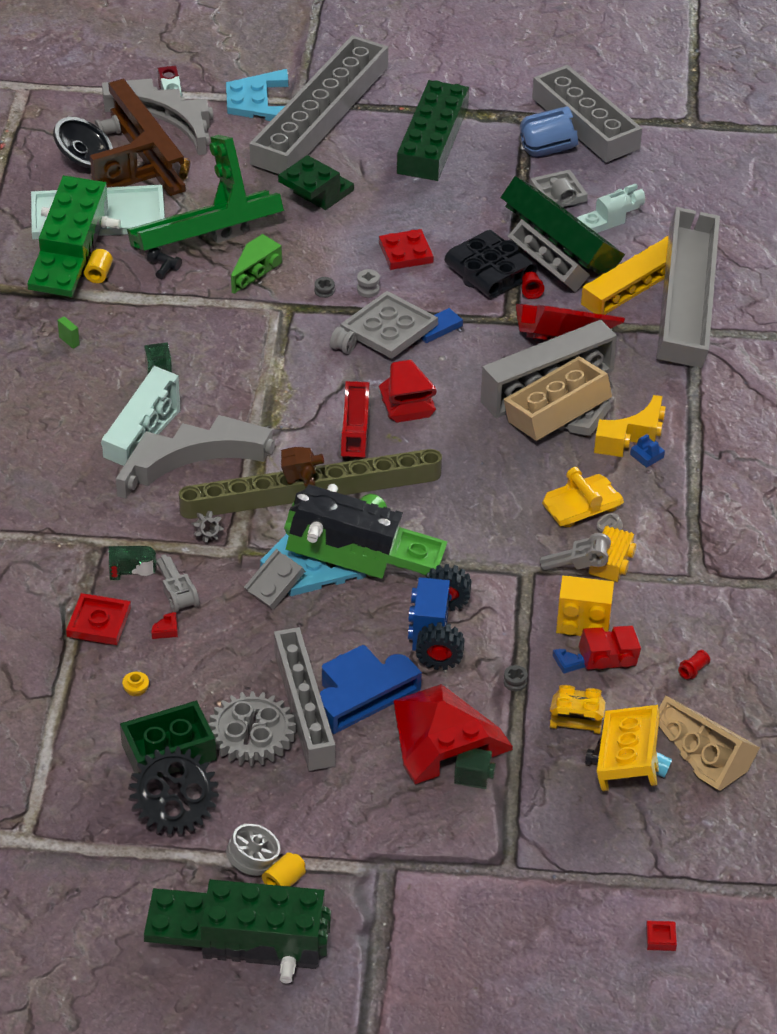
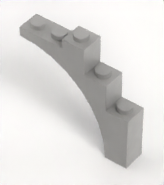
M152 79L126 81L153 117L164 120L179 128L192 141L198 155L206 154V146L210 144L207 128H210V120H213L212 107H208L207 99L185 100V97L180 96L179 89L158 90L157 87H153ZM109 82L102 83L105 112H110V109L114 108L113 96L109 92Z

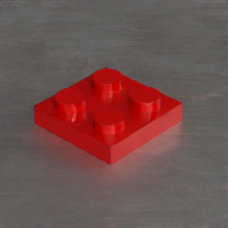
M422 229L379 236V245L390 270L433 263L434 256Z
M81 593L66 629L67 637L117 645L131 610V601Z

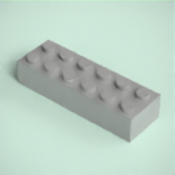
M565 65L533 78L532 98L546 111L568 106L573 115V118L570 119L572 120L574 131L577 130L578 139L605 162L640 149L642 128L570 66Z
M598 320L482 366L481 403L495 418L507 414L503 399L578 356L606 373L612 372L614 369L617 335L602 320Z

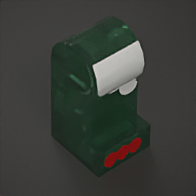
M109 546L110 580H120V575L139 574L141 576H148L156 571V552L152 547Z

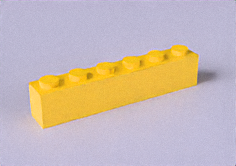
M669 236L649 246L622 264L617 265L590 283L585 284L582 287L581 305L593 313L605 315L665 278Z

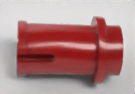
M698 650L691 658L680 662L679 674L684 679H694L698 671L710 663V656L706 651Z

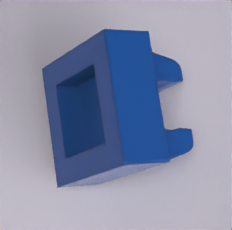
M646 434L638 439L635 446L631 447L630 455L647 468L664 458L665 450L659 446L657 441H652L649 435Z

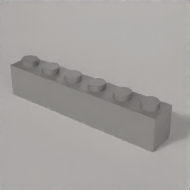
M300 627L274 631V653L291 712L295 717L296 729L308 770L334 767L335 742Z

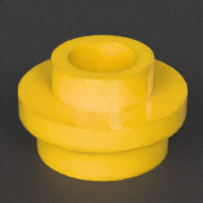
M142 672L128 673L123 678V688L131 696H141L149 687V679Z

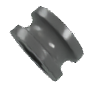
M329 277L316 279L315 294L322 298L332 296L335 292V282Z
M519 665L507 667L504 671V686L511 691L523 690L527 686L528 673L526 669Z

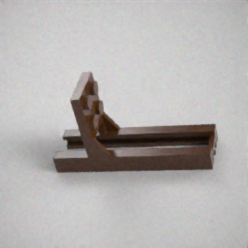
M124 78L109 82V92L114 100V108L110 109L111 117L113 115L117 116L121 132L130 144L90 155L92 180L106 182L108 188L125 187L156 177L169 196L186 192L185 183L172 168L173 163L179 162L180 165L184 164L182 153ZM137 153L145 162V164L139 168L137 164Z

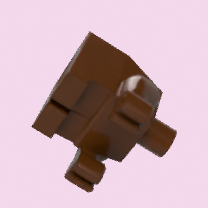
M306 447L282 449L281 468L288 484L295 483V480L303 479L305 488L308 484L315 486V480L311 475L316 473V465L324 464L323 454L314 455L311 448Z

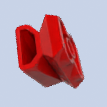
M412 360L393 362L390 366V377L379 385L382 401L387 407L389 419L399 423L429 418L436 410L432 397L437 392L435 386Z

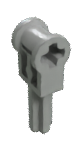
M594 533L589 538L574 541L573 549L541 557V568L549 570L569 564H574L577 570L590 566L602 567L608 562L607 550L610 548L611 540L603 533Z
M165 554L161 555V558L157 560V565L165 578L163 580V590L172 611L177 613L179 609L185 607H198L200 605L198 593L188 575H180L171 557H167Z

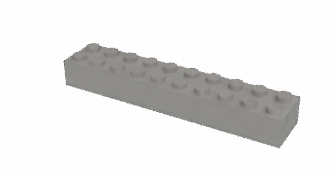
M352 35L249 143L250 164L280 174L308 155L388 68V46Z

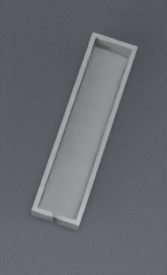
M676 207L669 227L657 359L702 368L710 343L720 216L700 212L695 228L691 230L696 211Z

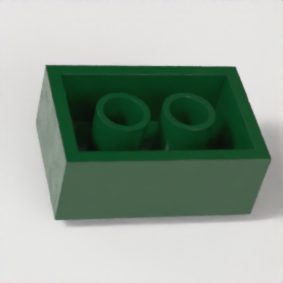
M197 700L120 723L122 747L134 773H139L136 769L138 763L146 766L144 762L146 755L154 759L153 753L156 749L161 755H164V750L167 746L171 753H174L177 746H179L183 755H185L188 749H191L190 757L193 759L200 754L201 757L198 762L200 765L217 760L216 738ZM177 767L168 769L169 774L181 771ZM160 772L157 773L158 777L163 776Z

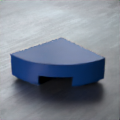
M566 649L553 650V657L563 674L585 668V660L581 654L576 655L566 652Z

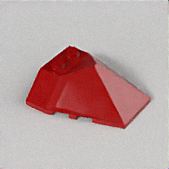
M516 304L519 331L527 332V337L553 339L598 320H602L610 329L625 322L624 317L543 305Z
M442 684L394 700L403 766L414 784L440 776L441 760L478 747L482 748L488 759L513 750V746L501 728Z

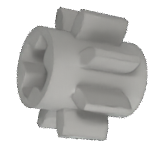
M207 511L206 516L197 513L199 519L197 522L191 523L197 529L193 535L197 537L202 534L204 542H207L209 537L217 540L218 536L216 534L218 531L224 530L218 523L222 518L219 516L212 518V511ZM205 521L212 523L209 526L210 531L203 530L206 527Z

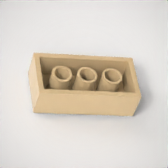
M578 356L503 400L508 422L537 441L554 430L563 427L578 416L583 415L590 409L602 404L612 397L608 373Z

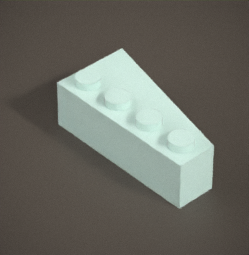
M156 366L152 368L110 429L103 436L101 445L104 458L124 466L146 431L159 434L180 412L178 375Z

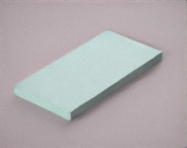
M162 185L108 187V210L106 216L112 219H120L121 225L119 229L102 227L98 236L128 234V228L164 219ZM57 190L31 191L32 239H39L47 218L41 216L42 207H51Z

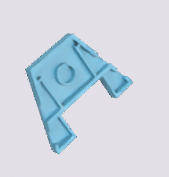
M287 69L226 82L227 114L250 118L258 115L264 116L267 121H271L285 106H268L267 87H288Z
M287 534L260 560L261 567L270 555L278 549L282 554H285L304 568L306 572L288 592L290 596L322 589V585L330 583L339 585L345 583L346 579L356 577L359 580L366 577L365 573L345 569L338 565L330 568L325 562L285 550L289 536Z

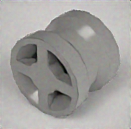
M371 269L360 271L357 275L359 283L357 285L358 294L367 298L378 295L380 291L378 284L380 281L379 273Z
M338 326L332 333L330 347L335 350L342 349L343 353L350 354L356 345L357 333L352 331L346 332L344 328Z

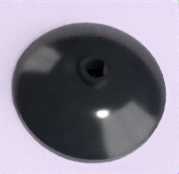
M65 117L59 120L54 127L53 137L58 149L67 159L79 166L91 168L90 155L113 149L106 134L96 125L82 118Z

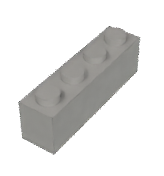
M521 219L508 235L512 241L516 242L518 246L574 292H577L590 276L582 267L524 220Z

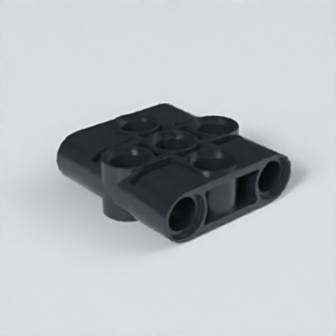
M487 230L451 248L444 258L445 263L463 277V283L466 286L479 289L491 299L522 284V277L527 272H537V265L518 251V244L516 242L504 240L492 230Z

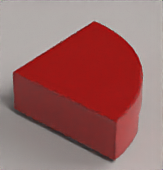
M176 612L165 614L163 619L154 623L151 630L152 639L178 637Z

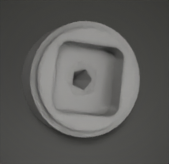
M615 513L605 514L597 522V528L600 533L603 532L607 525L610 528H618L619 530L623 528L619 515Z

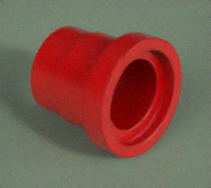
M527 272L522 277V293L528 299H536L543 294L544 284L535 272Z

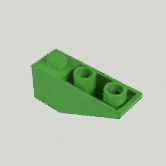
M264 234L247 243L231 274L232 293L235 294L273 268L279 266L282 263V245Z

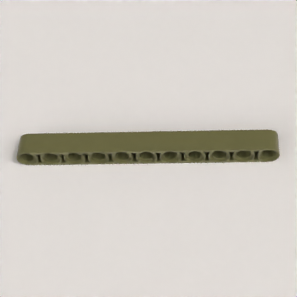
M425 449L316 466V473L311 475V477L315 480V486L327 489L328 485L335 484L338 487L337 493L343 495L433 482L441 477L442 454L435 449ZM283 471L196 484L180 489L179 509L181 516L187 519L198 518L197 513L206 516L207 511H212V516L291 504L294 502L296 493L306 488L303 479L295 480V483L288 484Z

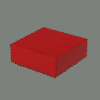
M675 921L646 922L647 950L676 951Z

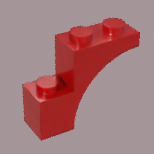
M345 381L341 456L366 457L370 382Z

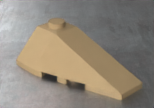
M666 695L659 707V727L668 739L677 746L681 752L680 755L690 763L694 769L693 772L699 779L721 791L748 772L760 747Z

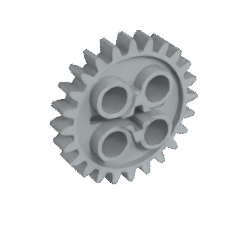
M251 691L250 697H246L241 692L239 699L231 695L230 703L222 700L221 708H214V715H210V723H208L216 738V750H220V756L228 754L229 762L238 758L239 765H242L245 760L249 761L250 766H253L255 760L264 765L265 758L273 762L274 754L283 756V749H290V742H294V733H296L294 714H291L290 707L284 708L283 700L275 703L274 695L266 699L265 692H262L259 697L255 696L254 691ZM258 712V714L256 715V723H254L255 713ZM248 734H250V741L246 745V743L248 742Z

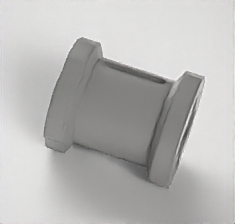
M113 115L110 119L102 121L97 119L94 121L95 125L106 135L121 133L120 123L116 115Z

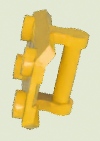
M577 467L568 470L566 474L568 482L565 486L547 492L542 501L543 506L559 526L572 527L576 521L603 511L613 512L617 509V506L624 503L622 495L612 487L611 482L606 477L596 474L583 478L582 472Z
M560 685L559 690L553 695L551 702L550 728L556 729L559 726L594 731V734H600L606 704L601 695L602 691L595 688H587L586 691L575 690L574 686ZM558 713L584 715V717L595 718V720L558 716Z

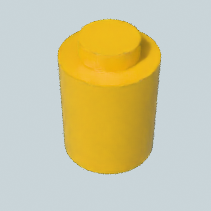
M104 249L94 250L84 270L85 277L93 283L105 281L113 262L112 255Z
M288 852L262 874V880L267 885L291 887L305 875V862L298 854Z

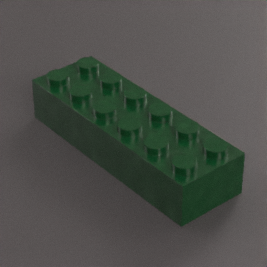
M428 80L397 152V174L435 181L439 180L468 109L469 87Z
M514 176L500 197L507 203L505 205L506 208L520 215L522 220L532 224L535 230L549 237L552 243L559 247L561 246L564 252L578 259L581 265L591 269L598 275H601L602 272L607 273L615 268L625 256L622 251L539 189L517 176Z

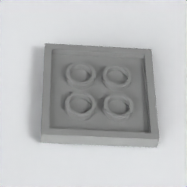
M386 291L341 323L340 327L344 328L346 332L352 331L357 333L358 341L392 359L438 325V317Z

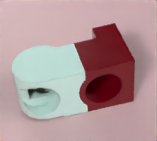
M159 67V88L161 90L179 89L180 96L182 97L177 67ZM170 72L173 73L174 76L171 78H167L163 75L165 73Z

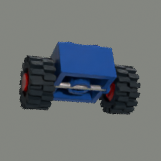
M445 564L444 568L441 565H437L436 570L431 568L430 572H427L426 578L419 577L417 588H412L411 603H415V605L410 606L408 621L413 622V624H409L408 640H413L412 651H416L417 658H420L419 661L421 663L426 662V666L429 668L431 665H434L436 670H439V666H442L443 670H447L448 665L454 668L456 664L459 665L463 658L465 638H463L462 632H458L457 627L451 629V624L447 623L448 608L450 607V611H454L455 606L458 609L463 608V604L466 606L470 599L472 580L469 573L465 574L466 570L463 568L458 570L456 565L453 568H449V564Z

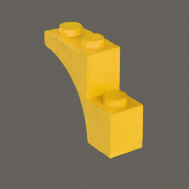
M653 395L649 405L631 417L618 420L599 419L594 453L623 457L624 448H629L630 442L637 443L638 439L646 434L655 442L656 436H661L663 422H659V420L664 421L666 406H661L663 396Z

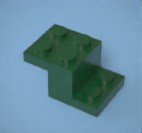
M308 155L278 175L279 183L292 189L294 194L325 211L354 191V183L341 177L340 172Z

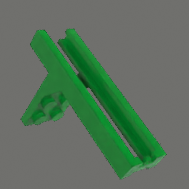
M215 135L210 137L211 143L209 147L211 154L215 156L216 165L214 169L217 177L220 178L213 205L128 228L130 244L132 247L145 251L282 212L284 208L280 193L269 194L267 190L246 195L233 138Z

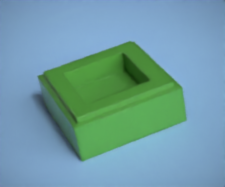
M66 317L58 319L59 338L73 349L79 346L78 327Z

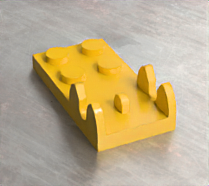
M658 705L605 711L597 766V775L602 791H609L608 780L647 775L650 785L657 786L656 772H659L656 745L660 717Z

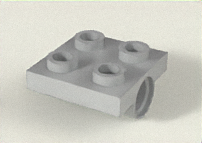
M571 170L530 179V185L539 189L561 207L587 202L588 194Z

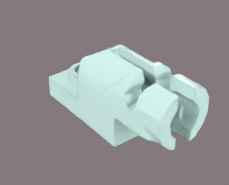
M637 184L627 186L624 190L618 189L614 193L597 198L596 211L581 215L577 219L596 233L624 224L627 212L644 205L645 193L642 189L636 191L638 189Z

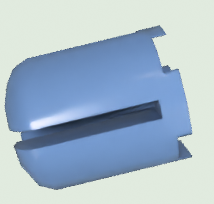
M567 106L526 116L521 121V141L525 151L530 156L538 158L572 149L578 145L577 130L574 131V126L570 119L573 118L570 108Z

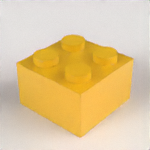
M562 575L556 633L581 636L585 628L601 627L604 628L605 632H608L614 581Z

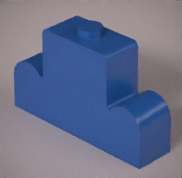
M365 645L338 655L335 659L323 664L322 686L325 689L320 692V696L332 734L334 735L394 704L396 699L420 691L422 672L408 657L402 654L391 655L386 659L385 664H382Z

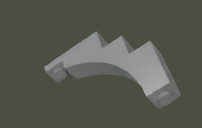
M218 415L210 430L182 423L173 438L146 431L116 477L117 496L126 499L131 490H135L137 483L149 486L155 480L176 468L202 460L242 458L264 462L268 454H272L275 447L272 429Z

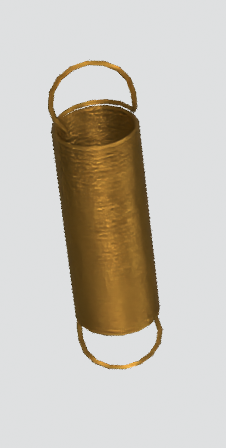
M188 158L184 159V164H181L179 177L182 181L187 179L190 165V161L186 160Z

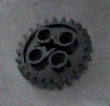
M167 746L165 747L164 755H161L157 749L153 753L154 759L146 755L144 757L146 766L140 763L137 764L136 769L139 773H132L131 779L137 783H131L128 786V789L135 793L131 794L128 800L137 802L131 810L132 812L141 811L137 820L142 821L146 818L148 820L146 829H149L154 824L157 826L156 834H159L163 828L166 829L167 837H170L173 830H176L178 836L181 837L183 828H186L191 834L194 831L193 824L199 828L203 826L201 817L207 820L210 819L211 814L206 809L215 810L216 804L210 800H215L219 796L218 793L212 791L217 788L218 782H210L215 772L205 771L209 762L202 765L198 763L201 757L200 754L193 759L190 757L191 749H188L185 755H183L179 746H177L174 753H171ZM171 767L179 768L182 772V777H172L168 769ZM158 772L164 776L165 781L157 776ZM149 784H156L160 787L161 793L152 795L148 792L147 786ZM170 788L172 790L175 788L179 790L177 795L175 793L169 795L168 791ZM189 788L196 789L200 794V798L190 799L186 794V790ZM182 802H183L186 806H189V808H190L189 811L185 810V808L183 807ZM173 805L178 809L179 814L173 817L166 814L164 807Z

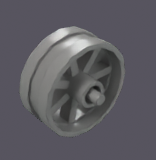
M248 823L240 825L234 830L227 845L226 854L230 863L239 871L248 875L259 876L274 864L281 849L278 839L272 832L260 825Z

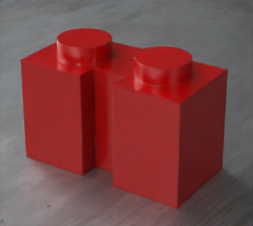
M617 626L608 632H605L603 627L585 628L582 631L579 649L585 660L586 669L636 666L641 651V646L633 626Z

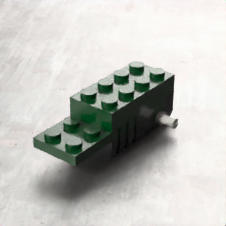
M209 879L207 893L153 888L144 931V942L202 947L203 959H212L213 957L226 961V959H232L234 962L245 960L246 963L281 966L280 981L291 983L296 967L316 969L318 961L327 956L332 910L325 907V890L212 879Z

